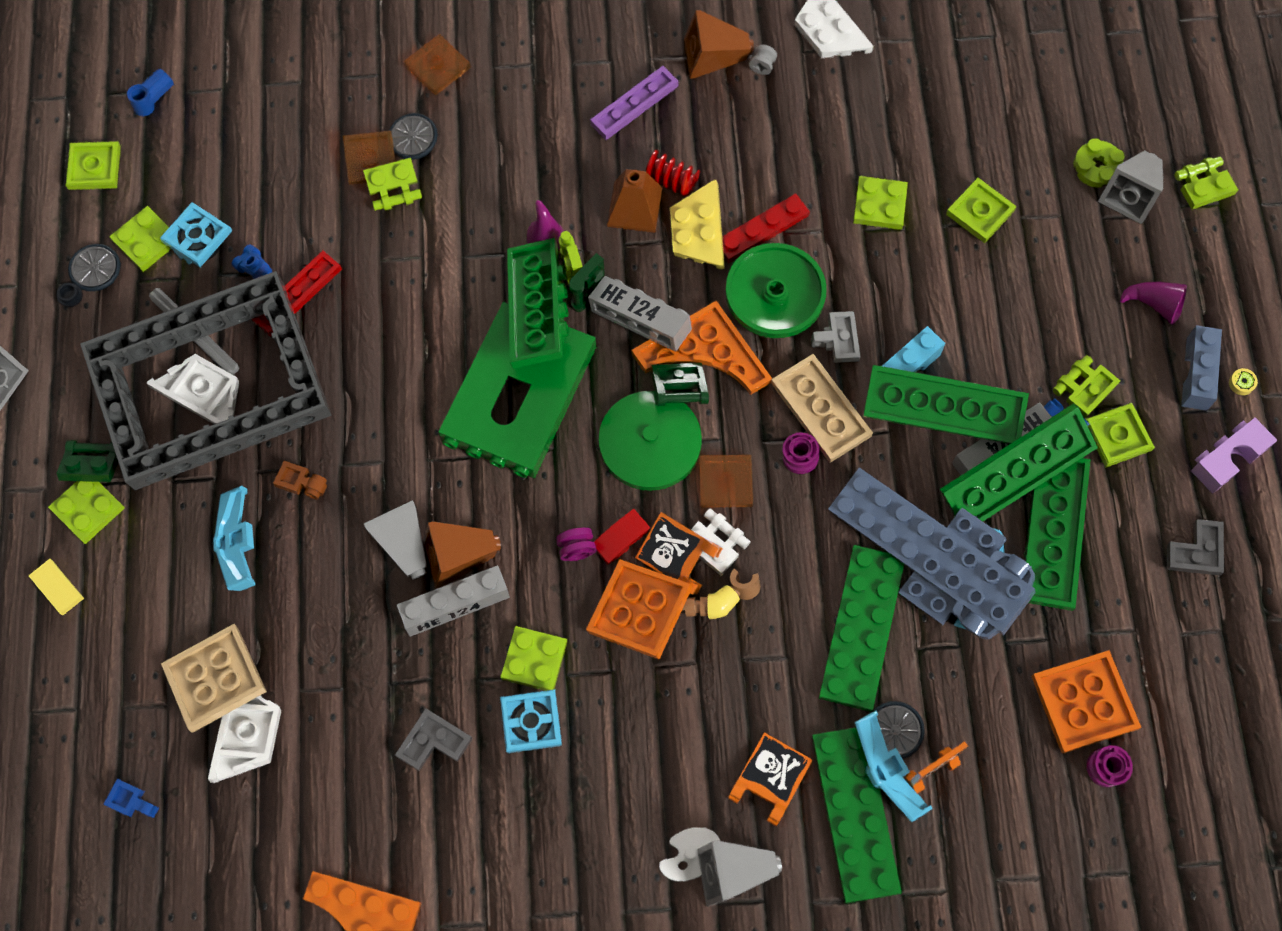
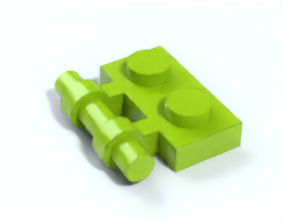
M1220 156L1203 159L1201 163L1196 165L1189 164L1183 166L1182 170L1175 172L1177 181L1185 179L1187 182L1181 188V192L1191 210L1237 193L1238 188L1229 172L1225 170L1218 173L1216 169L1223 165V159ZM1204 172L1207 176L1205 178L1198 179L1196 175Z
M411 158L363 170L370 195L380 193L382 198L372 201L375 211L385 209L386 211L392 209V206L406 203V205L412 204L414 200L422 198L420 189L410 191L408 186L418 183ZM402 188V194L388 196L387 191Z
M563 231L559 237L560 256L564 260L567 282L569 283L583 266L570 232Z
M1087 355L1081 360H1077L1072 365V370L1067 375H1062L1057 380V385L1052 389L1057 396H1061L1065 391H1068L1071 395L1066 402L1069 405L1075 404L1078 406L1084 418L1120 383V380L1102 365L1095 371L1089 366L1093 363V360ZM1079 376H1083L1086 380L1080 386L1074 382Z

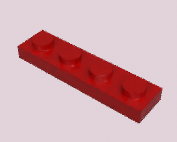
M797 194L790 196L722 236L724 259L729 264L747 250L763 244L807 218L810 211Z
M325 251L319 253L284 286L294 314L342 270L341 265ZM265 315L252 319L270 337L272 336L273 329Z

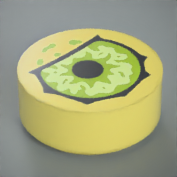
M1244 368L1236 370L1229 379L1231 390L1238 395L1250 394L1258 383L1256 375L1251 370Z

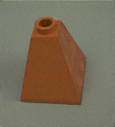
M701 10L695 11L684 38L690 79L745 61L754 50V42L749 39V33Z
M625 169L614 181L607 227L656 233L662 187L646 171Z
M428 522L423 539L435 589L446 586L494 558L497 551L501 550L500 539L498 535H493L492 530L440 522Z

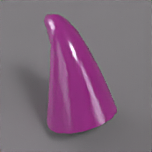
M537 200V219L527 229V242L530 244L555 238L558 244V251H560L559 237L564 229L551 216L546 206L540 200Z
M1143 282L1131 285L1123 291L1120 302L1124 303L1129 299H1138L1152 307L1171 325H1174L1183 309L1187 285L1169 282Z

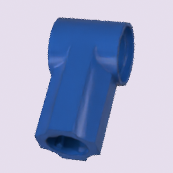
M159 69L142 84L130 87L127 91V97L134 112L139 116L150 115L154 111V103L174 83L166 72Z

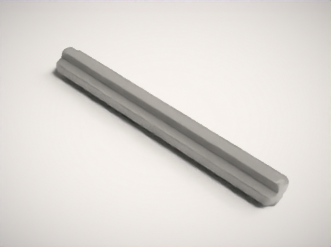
M155 288L149 294L151 300L163 312L178 307L160 288ZM209 336L194 340L223 370L232 375L239 371L238 364Z

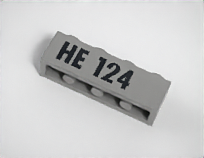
M604 276L588 297L593 313L675 352L692 330L690 315L680 308H673L661 299H654L640 289L628 287L618 279L613 280Z
M1040 402L1026 411L1022 436L1051 418ZM981 439L957 454L952 464L959 474L963 475L1009 444Z
M497 565L397 604L405 629L411 637L508 599L510 596Z

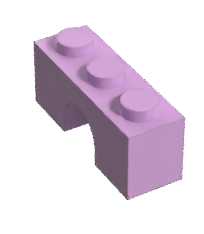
M1256 418L1252 419L1249 423L1243 420L1232 430L1234 435L1230 438L1224 435L1213 445L1216 448L1211 453L1206 450L1195 459L1197 465L1191 472L1212 494L1240 471L1232 462L1231 454L1242 456L1250 464L1277 441Z

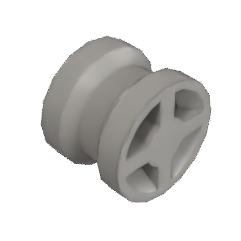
M757 45L754 49V57L749 62L750 68L761 75L769 74L773 68L772 63L777 58V52L770 46Z

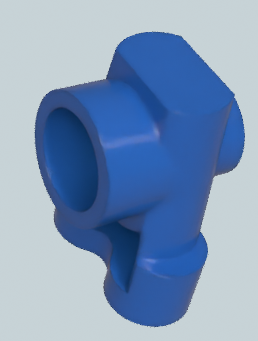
M247 245L243 250V254L236 256L232 260V266L238 272H246L254 279L272 273L270 266L261 257L260 250L253 245Z

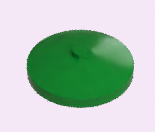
M768 243L747 250L733 263L727 276L725 291L730 312L744 328L763 337L786 338L805 331L818 319L824 307L827 287L820 266L809 254L788 244Z
M641 391L619 400L605 415L599 431V449L606 468L620 482L640 490H661L679 483L693 470L701 452V429L692 410L685 403H666L665 406H657L655 391Z

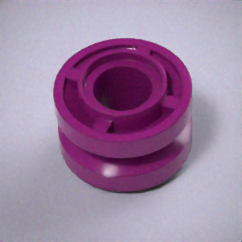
M802 432L790 435L783 443V463L785 467L796 474H806L815 469L819 462V445L817 440L810 434ZM798 451L806 452L803 456L796 455L795 453Z
M590 528L569 529L556 537L557 546L562 547L559 551L561 560L578 561L591 556L597 551L595 543L590 541L593 538Z
M1111 745L1097 749L1088 757V775L1099 786L1112 787L1123 784L1132 774V760L1129 754L1118 746ZM1107 760L1113 766L1112 773L1106 767Z

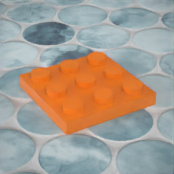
M619 559L586 631L591 635L659 660L692 590V586L687 582Z
M1109 650L1047 669L1031 676L1062 754L1141 728Z

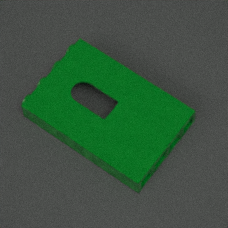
M502 302L438 431L443 445L454 450L457 448L465 450L466 454L475 459L482 457L490 460L489 462L495 467L504 468L505 466L510 468L520 477L527 478V476L535 478L595 352L596 337L569 327L570 336L565 337V345H562L563 358L513 369L510 364L509 307L508 303ZM508 376L530 384L531 387L514 421L507 425L496 423L491 417V412Z

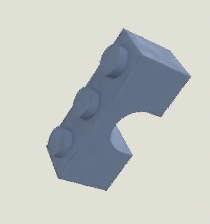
M1196 325L1188 335L1185 361H1190V370L1187 379L1183 383L1181 407L1207 411L1217 400L1222 329Z

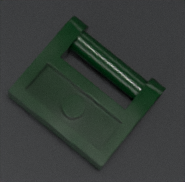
M597 253L569 282V288L573 293L571 307L576 312H582L586 308V300L605 276L604 258Z
M702 363L658 364L651 366L657 406H665L666 403L686 402L708 404L709 392ZM697 389L698 392L665 393V390Z
M67 440L65 453L56 473L58 480L111 482L118 464L112 441L110 444L78 443L77 440ZM77 453L108 454V456L77 455Z

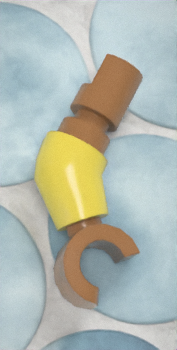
M733 569L730 574L731 586L726 585L717 592L708 594V597H700V600H696V597H688L682 610H685L686 617H696V613H700L701 616H708L709 619L727 616L740 599L749 600L757 596L761 587L759 574H753L750 582L742 584L739 583L738 571Z

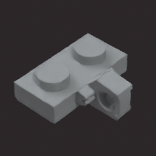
M829 312V327H825L824 331L813 332L811 337L812 347H826V350H832L834 363L859 361L860 351L854 312Z

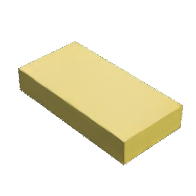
M48 559L29 575L31 580L62 616L84 599L51 559Z

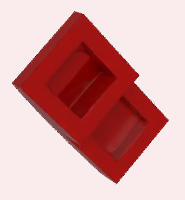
M632 509L594 541L597 549L596 552L609 565L627 552L629 546L649 533L651 527L635 509Z

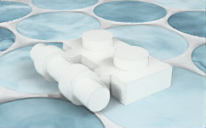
M710 508L704 515L711 522L709 526L705 527L698 521L691 530L723 548L718 558L712 557L704 551L699 557L722 576L739 556L732 548L738 544L745 549L751 541L743 536V531L739 528L735 529L726 522V517L721 513L717 514ZM718 529L729 537L726 542L714 534Z

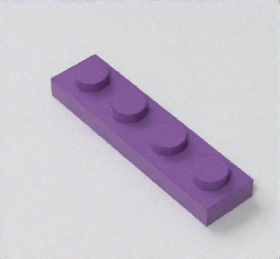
M664 66L660 67L590 119L591 126L605 140L609 139L677 88L678 80Z

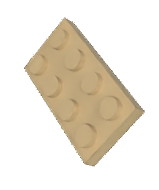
M814 354L771 380L772 386L806 432L817 440L819 449L829 463L872 437L873 432Z

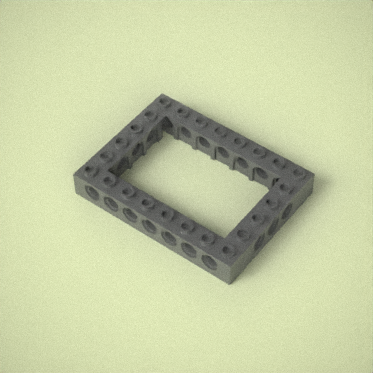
M276 271L80 343L124 480L134 490L332 416L286 289ZM265 315L273 329L272 337L281 351L280 359L290 376L288 378L289 384L296 394L286 398L281 396L278 398V401L262 407L255 406L253 407L254 410L235 417L234 415L228 416L229 419L212 426L207 424L203 426L204 429L188 435H178L179 438L161 445L158 443L154 444V448L149 449L122 367Z

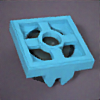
M192 202L160 239L164 244L172 248L180 259L184 258L189 265L193 262L201 267L206 260L211 259L217 254L221 243L232 230L228 225Z
M555 690L500 697L507 753L562 746Z

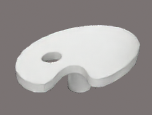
M690 828L674 835L669 842L678 849L679 854L675 858L661 861L659 865L661 872L667 878L675 881H688L701 876L697 849L712 841H720L719 837L707 828ZM680 862H687L688 867L685 870L679 869L678 864Z

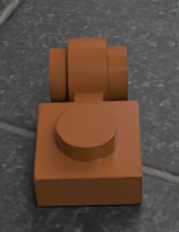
M283 461L273 482L275 487L297 495L300 494L304 487V494L315 500L323 496L327 488V480L317 474L308 477L310 472L307 468L287 461Z

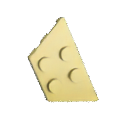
M713 180L670 207L673 253L677 257L690 258L694 262L701 264L705 262L716 265L718 269H725L719 188L717 180Z

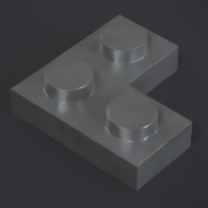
M1197 519L1194 522V544L1169 542L1167 544V570L1222 575L1224 573V522Z
M425 709L395 756L420 771L434 748L458 762L473 738L433 712Z

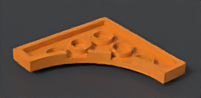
M717 301L690 316L692 330L676 352L650 339L632 349V355L644 373L651 371L652 365L702 363L730 375L750 395L770 384L772 377Z
M312 871L303 898L329 912L340 922L346 931H413L421 903L314 871Z

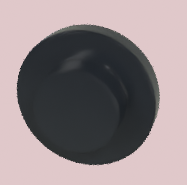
M64 283L57 290V300L64 307H74L82 300L83 292L76 284Z

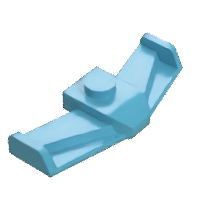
M243 486L220 494L215 535L213 538V549L217 555L228 590L242 591L255 586V581L252 580L244 552L254 549L252 524L246 521L241 523L244 499L248 491Z
M874 711L854 722L868 763L866 773L872 784L876 788H882L907 816L909 821L913 822L932 810L931 805L928 806L903 778L910 771L896 748L890 751L887 750L877 719L878 713Z

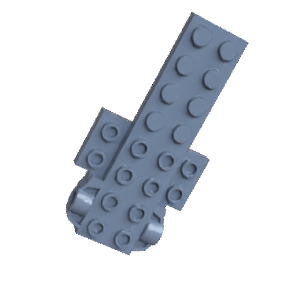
M860 467L828 508L835 516L914 571L898 593L941 625H944L950 615L953 614L959 618L962 626L977 637L989 640L998 633L1004 636L1036 593L1035 588H1033L1035 574L1032 567L1014 554L999 551L1006 542V537L963 508L960 509L946 528Z

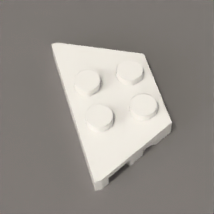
M807 0L795 19L794 25L821 58L833 57L835 55L847 56L851 55V52L863 50L866 54L873 50V45L836 0Z
M197 354L185 359L182 364L169 368L167 370L168 373L156 380L152 378L146 383L151 389L212 424L229 419L228 416L234 415L239 387L238 378Z
M260 695L222 716L208 776L210 783H216L271 763L281 715V709L278 705L270 700H265Z

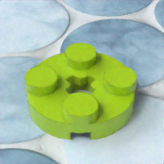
M1091 139L1078 150L1073 165L1078 172V178L1083 183L1091 187L1100 188L1108 184L1117 166L1124 162L1125 156L1123 151L1117 149L1114 145L1099 139ZM1095 160L1101 161L1104 166L1096 167Z

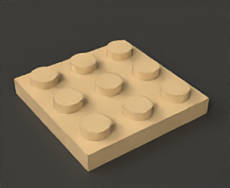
M235 624L161 663L186 726L192 733L267 692L242 635Z

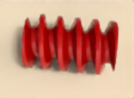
M655 150L648 161L646 172L659 185L663 184L666 189L672 187L673 192L678 193L681 191V195L687 197L697 184L700 169L695 174H692L693 166L690 165L685 171L684 162H680L676 167V158L673 157L668 163L666 162L667 154H663L659 159V151Z

